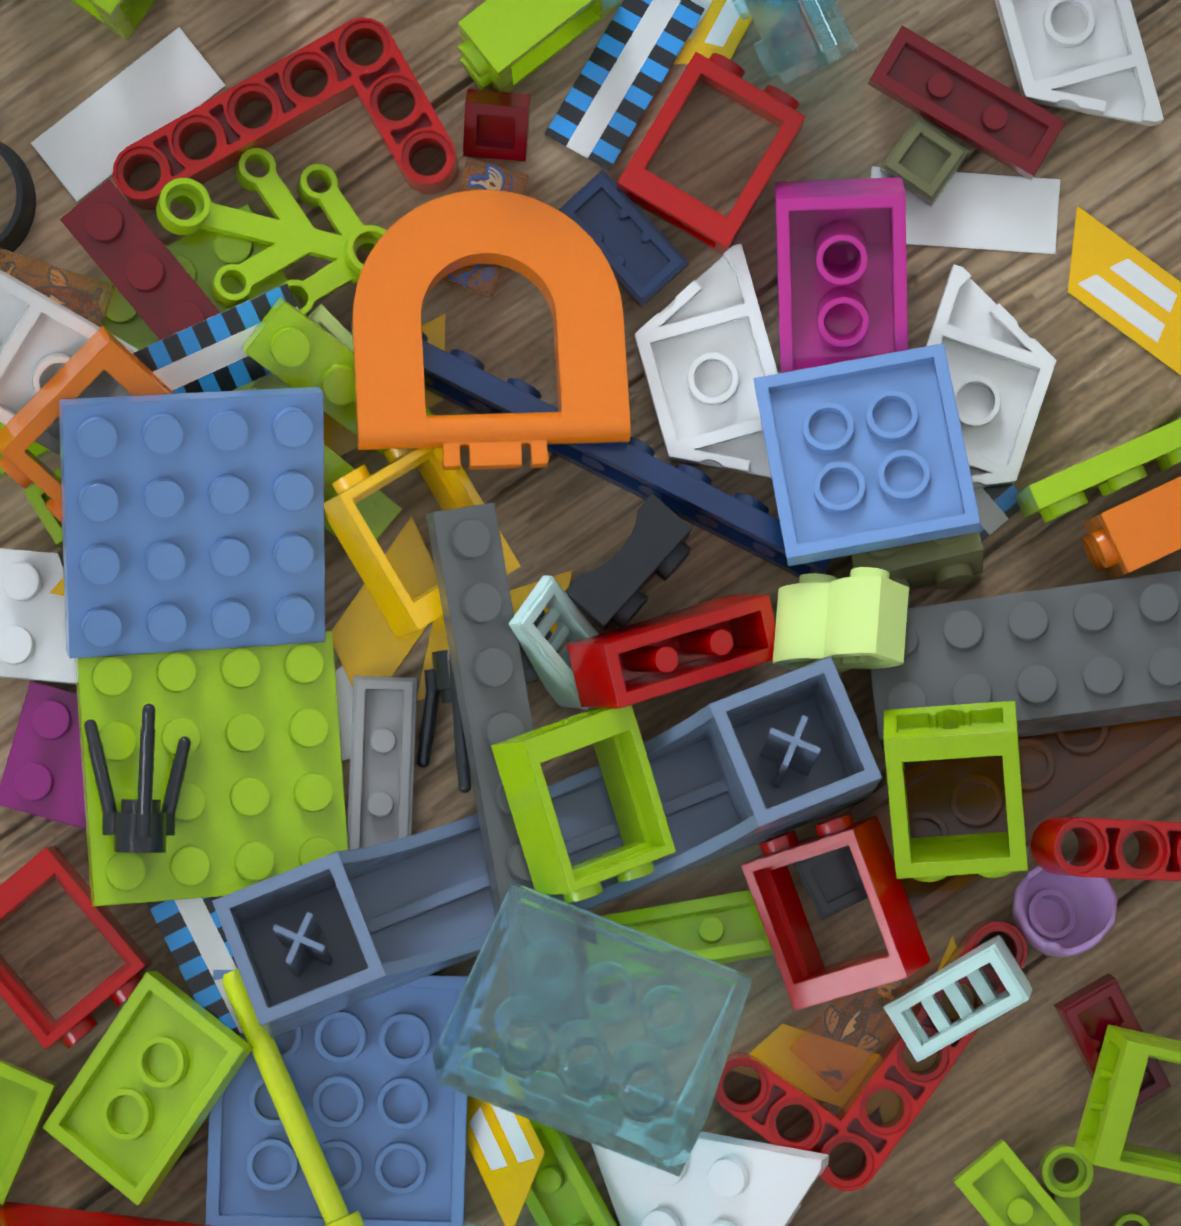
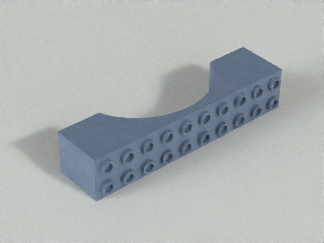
M827 657L708 704L681 723L644 742L643 744L676 852L654 860L655 871L651 874L625 882H618L617 877L614 876L600 882L603 892L596 896L572 903H565L564 900L567 920L858 804L870 797L882 776L832 657ZM599 764L548 786L571 865L623 845ZM478 814L397 840L364 848L337 851L212 901L259 1025L271 1038L501 946Z

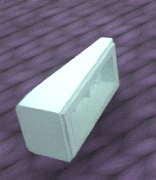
M543 575L509 622V626L544 687L556 703L561 707L588 710L589 707H581L573 669L572 666L570 668L568 666L570 657L567 644L598 635L599 633L552 576ZM545 606H547V613L536 627L533 623ZM556 622L558 627L547 641L545 636ZM566 640L567 644L558 654L556 651L563 641Z
M997 935L884 1005V1009L918 1063L1026 1002L1030 998L1032 987L1001 936ZM989 962L1006 988L1005 991L998 995L981 969L982 966ZM967 976L983 1002L982 1005L975 1009L958 983V980ZM942 989L960 1016L953 1023H951L934 995ZM921 1002L939 1031L931 1037L927 1035L911 1009L912 1006Z

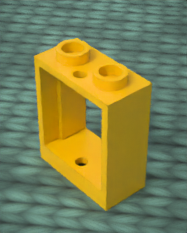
M442 448L388 449L383 454L389 464L370 474L364 464L332 483L337 495L323 503L325 518L397 638L416 632L443 615L438 583L411 599L355 504L415 467L418 468L442 511L484 504L462 465L460 470H443ZM500 532L508 575L521 566Z

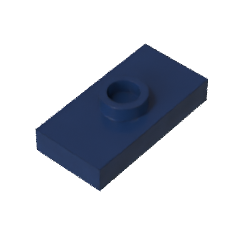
M603 169L559 209L560 212L576 222L594 240L610 264L617 282L641 308L689 264L684 256L633 201L617 187V184Z

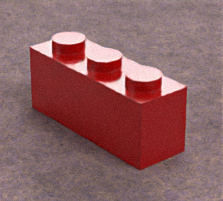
M769 594L727 595L567 644L581 707L619 709L773 660L776 624Z

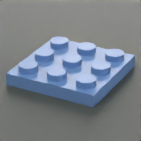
M944 343L753 378L788 566L981 531V522Z

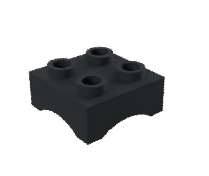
M652 494L638 509L633 531L621 550L604 565L593 571L580 574L565 592L573 603L603 631L613 621L620 628L625 627L648 601V596L641 590L652 577L657 574L666 581L689 556L692 549L685 541L688 539L692 528Z

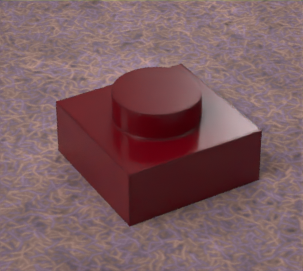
M467 89L464 114L463 156L526 162L531 94Z

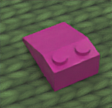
M902 177L775 182L780 373L908 350L906 194Z

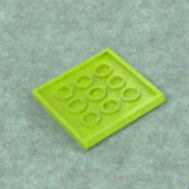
M325 631V642L75 658L92 907L225 896L334 852L348 850L332 631ZM152 704L156 709L152 799L161 800V809L178 741L183 736L191 740L186 771L175 813V836H167L166 853L114 852V835H102L103 812L88 750L84 724L89 719H93L97 723L117 811L121 812V799H137L142 709L144 705Z

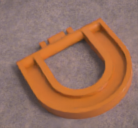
M470 190L448 194L416 207L394 223L378 240L361 270L356 286L352 313L358 450L442 448L443 470H460V450L466 449L469 454V470L521 468V448L523 447L530 449L531 468L547 467L549 461L547 444L630 442L631 423L621 295L617 280L603 252L576 222L554 207L525 195L500 190ZM493 264L510 268L522 274L540 290L548 303L553 319L559 412L427 416L421 310L428 294L442 278L466 266Z

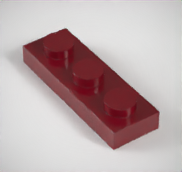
M901 26L868 82V85L1029 180H1032L1066 123V121L904 26Z
M110 179L60 219L159 340L221 313Z

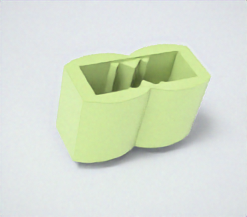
M872 567L851 569L850 577L841 579L817 573L801 575L799 583L786 585L778 589L772 664L794 671L830 656L837 672L850 669L889 668L904 664L909 587L890 580V573L888 571Z

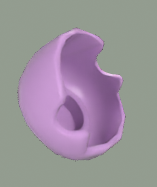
M1037 866L1028 872L1027 876L1020 881L1015 889L1011 916L1017 929L1024 936L1026 943L1046 956L1060 958L1076 956L1096 946L1115 924L1118 898L1109 878L1057 875L1046 872Z

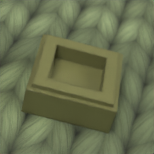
M916 116L881 165L880 171L890 178L902 177L904 188L932 207L968 157L969 151L919 116Z

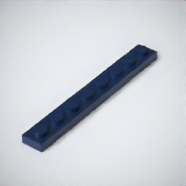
M422 332L424 384L426 390L473 414L559 412L557 407L541 400V393L528 383L515 378H508L507 382L485 372L483 363L474 356L457 349L447 353L428 343V337ZM630 436V442L547 444V451L644 500H647L654 494L685 521L798 578L803 574L809 573L824 574L832 560L831 558L788 566L780 521L768 514L769 509L764 503L743 493H736L733 497L711 486L712 480L710 477L692 466L679 464L677 468L654 457L655 451L637 438Z

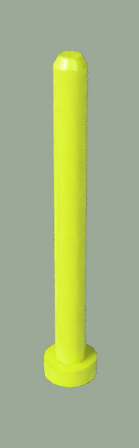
M236 969L224 974L222 985L247 1043L254 1047L251 1051L324 1219L325 1224L322 1226H364L365 1224L359 1210L349 1213L277 1044L274 1038H271L259 1025L239 970Z

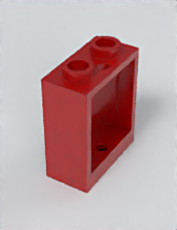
M695 52L618 180L617 187L633 203L723 255L733 245L800 133L806 116L796 111L800 105L799 102L781 89L767 85L765 90L762 91L742 79L745 71L732 60L718 53H712L708 59ZM700 81L780 128L727 217L647 171Z
M851 812L841 814L814 825L817 835L800 841L795 830L777 835L760 842L759 846L762 854L741 865L794 1011L907 978L931 962L901 879H896L895 863L877 816L854 823ZM849 845L887 948L824 967L787 865Z
M56 846L45 847L0 885V925L56 879L124 960L125 964L56 1021L0 954V996L45 1050L55 1046L60 1041L70 1049L98 1025L91 1015L110 999L117 1007L125 1003L143 978L140 973L153 963L106 906L92 907L91 888Z

